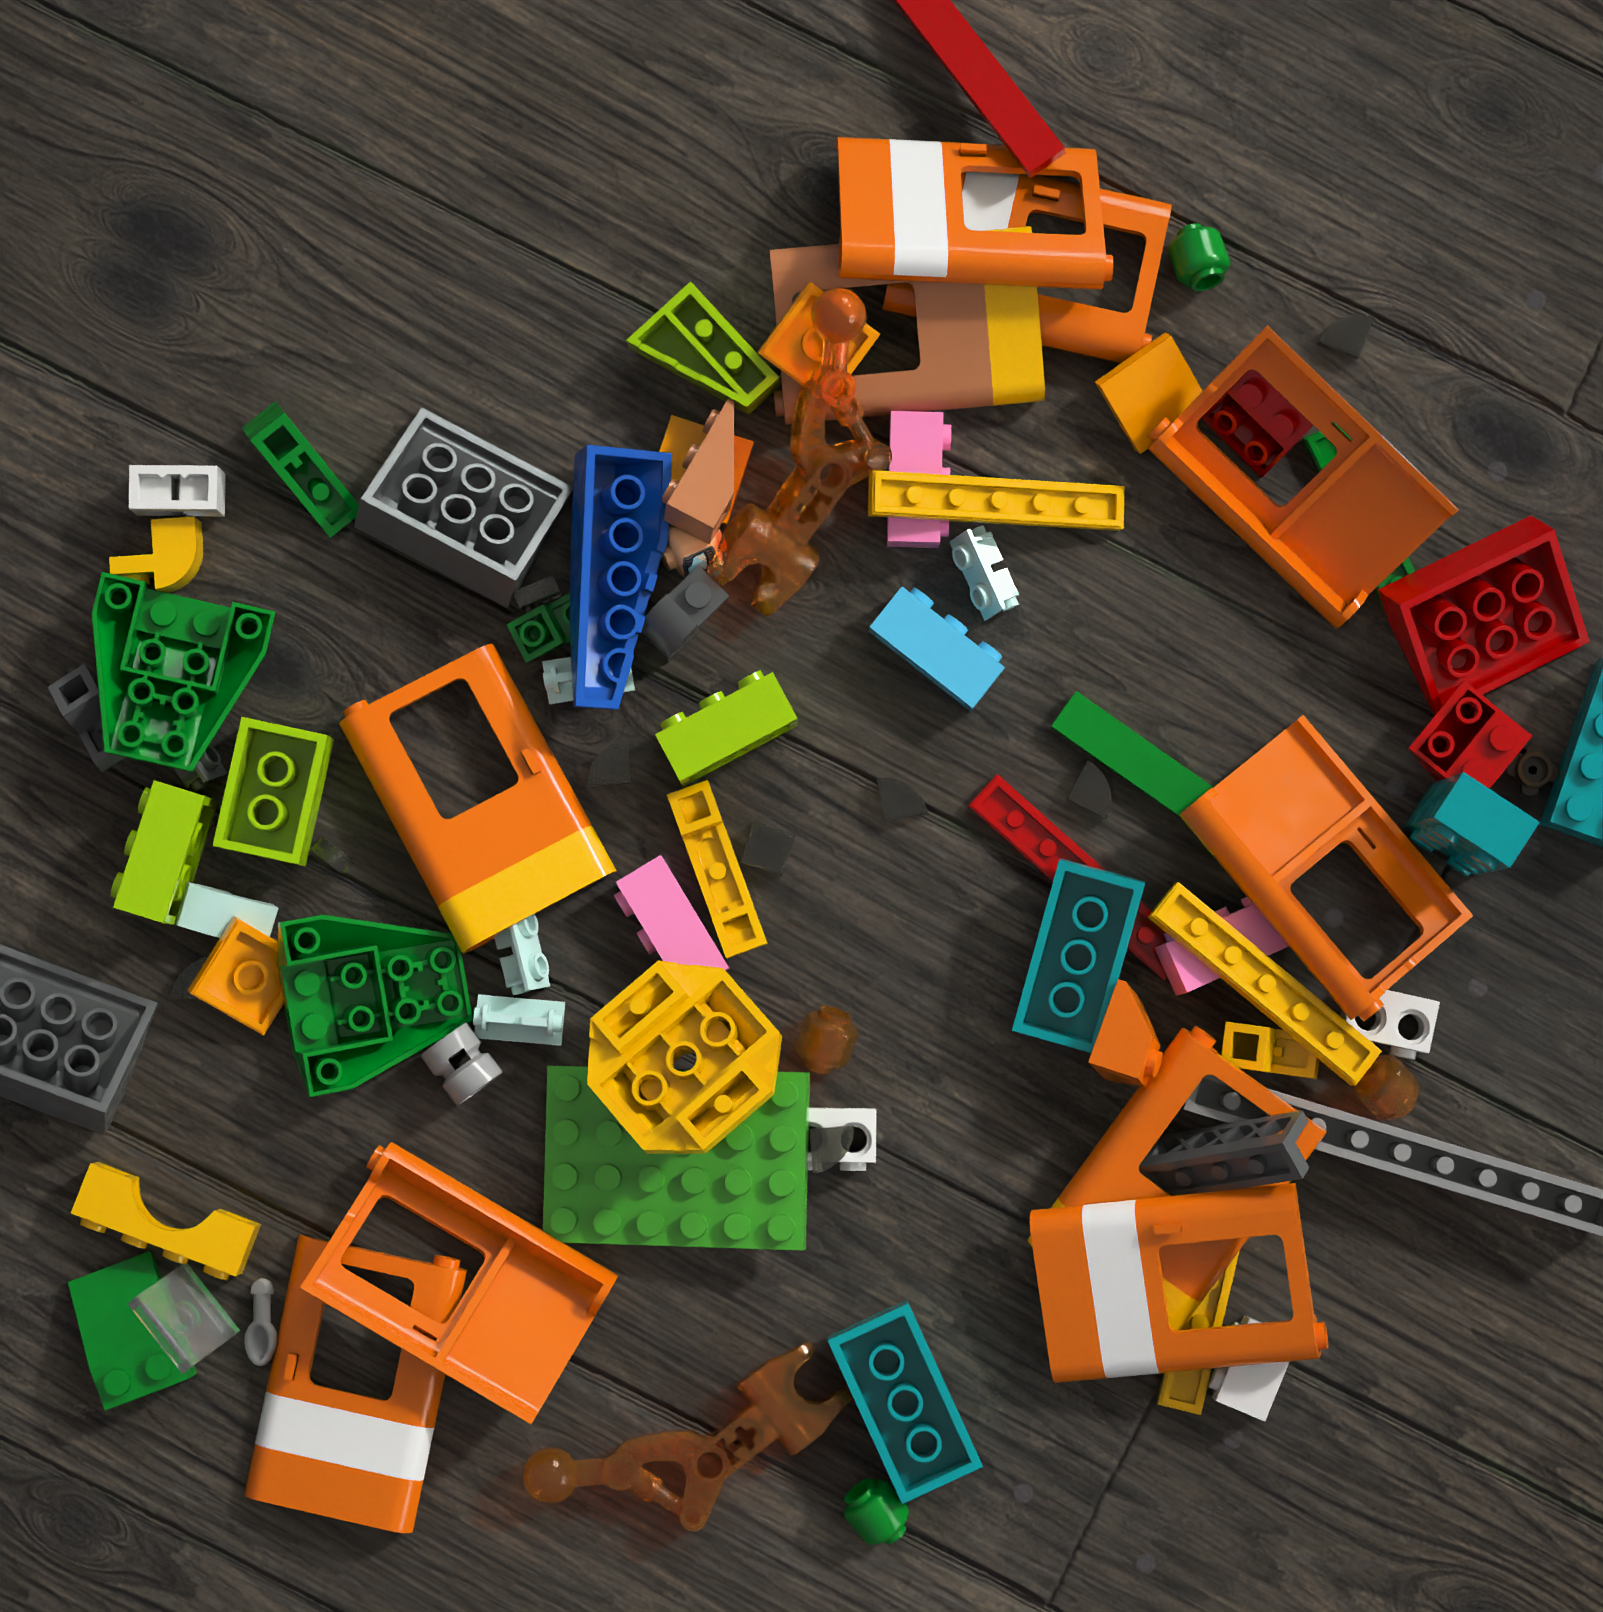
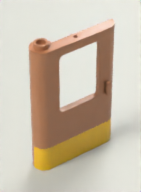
M1031 226L983 230L1032 233ZM839 244L770 250L776 326L792 305L793 296L801 292L808 281L821 290L909 283L914 289L920 363L916 369L851 375L829 405L781 371L782 390L774 391L776 417L784 416L785 425L890 415L891 411L930 412L1045 401L1037 287L844 279L838 277Z

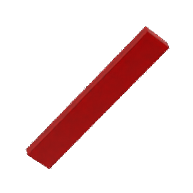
M893 0L1029 178L1066 154L1063 144L951 0Z
M998 774L968 806L969 809L1052 883L1061 858L1105 870ZM1140 901L1127 949L1162 981H1165L1167 975L1155 947L1167 942L1164 937L1166 932L1148 918L1152 911Z

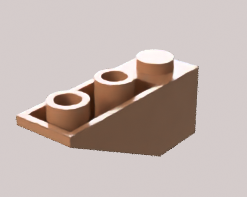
M729 398L721 411L712 410L702 432L707 434L701 446L696 444L691 446L682 464V467L687 470L680 481L672 479L661 502L666 504L664 521L709 545L730 511L734 495V401Z

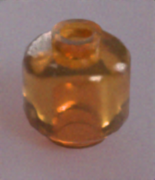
M824 1005L820 1006L819 1010L811 1011L805 1015L795 1042V1048L797 1053L805 1059L804 1066L820 1074H828L830 1069H842L849 1063L858 1038L857 1027L852 1023L853 1018L849 1013Z
M1392 1055L1378 1056L1357 1085L1353 1086L1357 1099L1374 1116L1381 1120H1392L1409 1114L1419 1096V1084L1416 1077L1399 1059Z

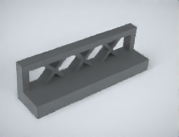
M1303 1110L1161 1135L1140 1163L1139 1171L1171 1196L1243 1189L1303 1179L1309 1166L1295 1142L1306 1126L1308 1119Z

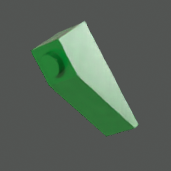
M276 401L242 427L250 441L330 538L356 518L359 507L357 501Z

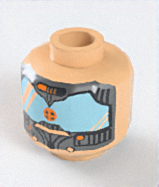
M670 525L668 543L661 560L668 571L675 569L682 577L686 578L698 565L706 571L720 564L721 552L726 550L725 541L720 529L709 545L687 532Z

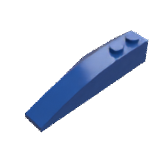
M586 445L575 454L570 555V639L573 707L605 710L619 709L633 662V652L637 638L642 631L646 618L644 615L658 577L656 574L662 554L665 553L669 539V523L664 521L666 504L661 502L671 482L672 453Z

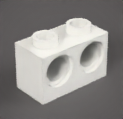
M129 465V509L137 516L225 517L226 474L218 466Z
M1386 990L1379 998L1384 1006L1375 1013V1024L1368 1030L1361 1029L1357 1025L1355 1018L1350 1020L1344 1011L1341 1010L1340 1016L1373 1044L1378 1043L1391 1046L1389 1055L1415 1060L1417 1052H1430L1440 1002ZM1407 1014L1413 1016L1419 1026L1416 1036L1410 1040L1403 1038L1398 1030L1400 1019Z
M809 1108V1126L820 1130L822 1133V1143L818 1149L808 1151V1170H822V1162H840V1170L866 1171V1162L876 1163L875 1108ZM849 1127L861 1128L866 1135L864 1147L857 1152H849L841 1145V1135Z

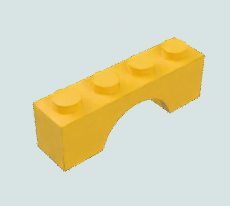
M101 1162L90 1163L71 1214L82 1217L80 1225L101 1233H105L107 1227L123 1233L121 1240L125 1243L146 1249L148 1243L164 1249L163 1257L181 1264H187L189 1259L205 1265L203 1272L223 1280H228L229 1275L236 1277L243 1273L261 1227L260 1223L223 1209L214 1210L203 1222L192 1228L180 1229L164 1225L157 1221L146 1209L140 1194L139 1177Z

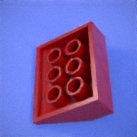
M1531 515L1378 589L1390 627L1434 715L1463 680L1483 695L1590 642L1555 530Z

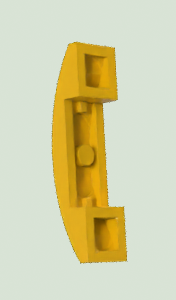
M708 780L667 794L726 959L768 944Z

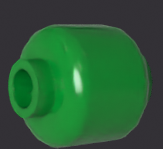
M1198 223L1182 227L1168 248V255L1178 282L1183 286L1192 288L1194 291H1206L1218 286L1224 280V275L1231 265L1220 232L1212 227L1201 226Z
M863 1479L855 1484L846 1494L844 1518L862 1541L868 1545H878L883 1542L889 1545L896 1542L905 1533L906 1527L904 1524L909 1517V1507L907 1503H901L896 1490L886 1480Z

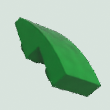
M570 593L550 604H543L506 624L526 663L532 662L571 643Z

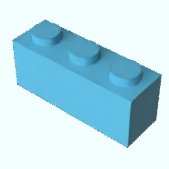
M901 587L871 624L869 633L971 712L1005 669L999 663L1002 655L984 641L976 645L967 638L965 634L968 629L953 616L947 614L943 619L930 609L934 602L915 587L910 592Z

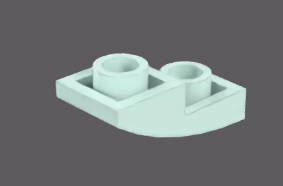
M187 882L175 924L220 938L233 916H236L270 936L278 907L271 903L232 895L225 890Z

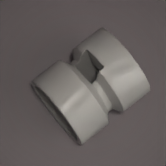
M468 1023L449 1033L421 1055V1058L434 1076L443 1075L445 1081L442 1087L456 1106L469 1099L503 1073L489 1053H481L478 1050L481 1041ZM464 1052L469 1061L457 1070H454L449 1061Z

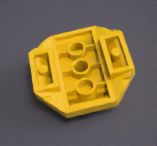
M658 960L590 1018L587 1085L646 1154H706L775 1093L782 1035L724 968L685 965ZM689 1053L696 1055L697 1059L693 1068L684 1072L676 1070V1063L681 1056Z

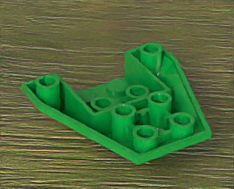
M102 572L92 610V624L104 752L193 772L266 656L276 612L232 602L230 608L148 589L144 581Z
M317 915L278 922V972L292 1052L308 1097L353 1089L447 1036L461 1025L473 1021L462 953L453 934L329 915Z

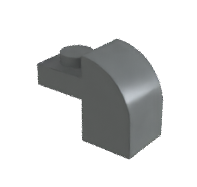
M698 565L669 594H666L645 616L640 634L670 662L699 633V628L730 596Z
M85 663L48 686L62 716L79 734L94 764L101 772H104L125 758L104 752L98 678Z

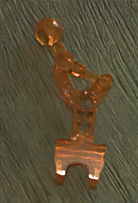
M839 287L824 291L814 301L810 313L812 326L823 339L821 365L813 371L810 380L801 387L794 410L790 454L796 467L765 512L751 503L739 510L724 530L717 551L707 571L710 577L724 586L727 582L732 581L748 565L759 563L761 565L762 577L753 594L751 606L767 617L801 589L816 568L819 561V552L807 542L824 522L846 489L868 477L869 472L872 470L879 471L887 468L892 461L891 449L886 444L872 437L861 417L864 415V411L854 395L856 383L852 375L847 372L849 342L854 340L863 331L867 316L865 305L860 297L852 290ZM829 407L840 425L848 426L855 438L854 440L832 446L827 445L824 434L825 416ZM831 464L829 475L820 481L821 470L826 465ZM810 487L816 489L814 494L808 491ZM800 504H802V510L798 512L796 509Z
M807 1339L795 1348L767 1360L737 1385L751 1404L711 1436H704L692 1429L651 1432L626 1439L616 1451L610 1453L606 1458L574 1460L569 1453L560 1448L547 1447L537 1450L528 1458L523 1468L522 1479L525 1489L532 1498L541 1503L548 1504L564 1501L572 1495L576 1487L608 1485L611 1489L617 1491L627 1490L648 1504L654 1500L678 1515L681 1525L686 1530L691 1532L698 1531L705 1526L727 1477L775 1439L780 1441L790 1456L797 1454L824 1433L833 1419L853 1397L845 1387L817 1402L805 1400L796 1392L794 1387L795 1373L816 1351ZM742 1426L745 1430L753 1427L756 1430L752 1435L754 1444L749 1447L744 1442L738 1444L732 1449L733 1454L737 1458L734 1461H730L726 1449L717 1442L724 1438L728 1446L737 1438L735 1430L737 1427ZM706 1452L716 1453L723 1461L722 1468L714 1475L703 1474L697 1466L698 1458ZM652 1461H675L680 1463L686 1475L683 1499L661 1486L663 1480L641 1466Z

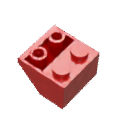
M1248 370L1201 417L1261 478L1314 426L1256 370Z
M1463 680L1407 749L1437 782L1464 772L1490 789L1531 739L1532 735Z

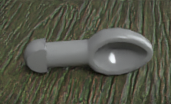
M260 1278L254 1281L251 1286L250 1294H253V1322L248 1326L244 1340L246 1353L252 1363L257 1366L266 1365L271 1360L277 1346V1332L271 1323V1294H274V1289L271 1281Z

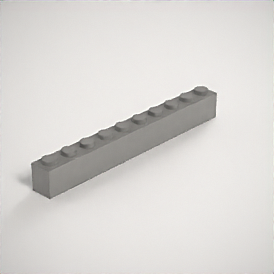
M1206 1075L1181 1107L1182 1110L1225 1123L1270 1116L1214 1075ZM1268 1089L1296 1110H1303L1306 1117L1327 1131L1314 1150L1603 1236L1602 1189Z

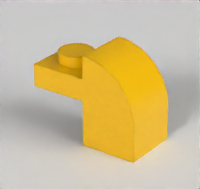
M195 516L151 519L153 554L109 557L110 574L144 581L146 585L150 584L149 578L154 577L155 589L165 593H171L186 586L197 574L203 559L202 522Z
M1226 1022L1221 1056L1236 1067L1317 1079L1319 1059L1284 1030Z

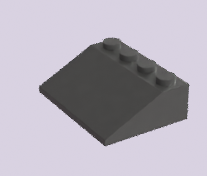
M421 408L361 497L354 527L508 608L529 575L573 493V487L432 412Z
M0 944V1097L105 1135L123 1099L158 1008V1003Z

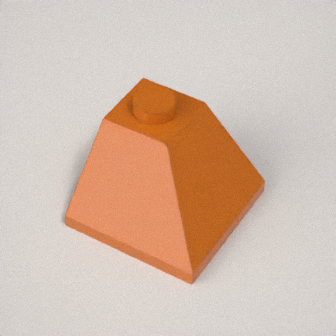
M1118 979L1088 1063L1105 1080L1146 1087L1149 1077H1156L1163 1058V1053L1159 1051L1161 1045L1142 1000L1126 981Z

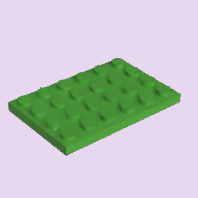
M547 1066L544 1232L563 1243L806 1250L810 1072L777 1071L774 1095L706 1154H646L587 1085L588 1067ZM676 1069V1070L681 1071V1072H684V1071H688V1070H690V1069Z

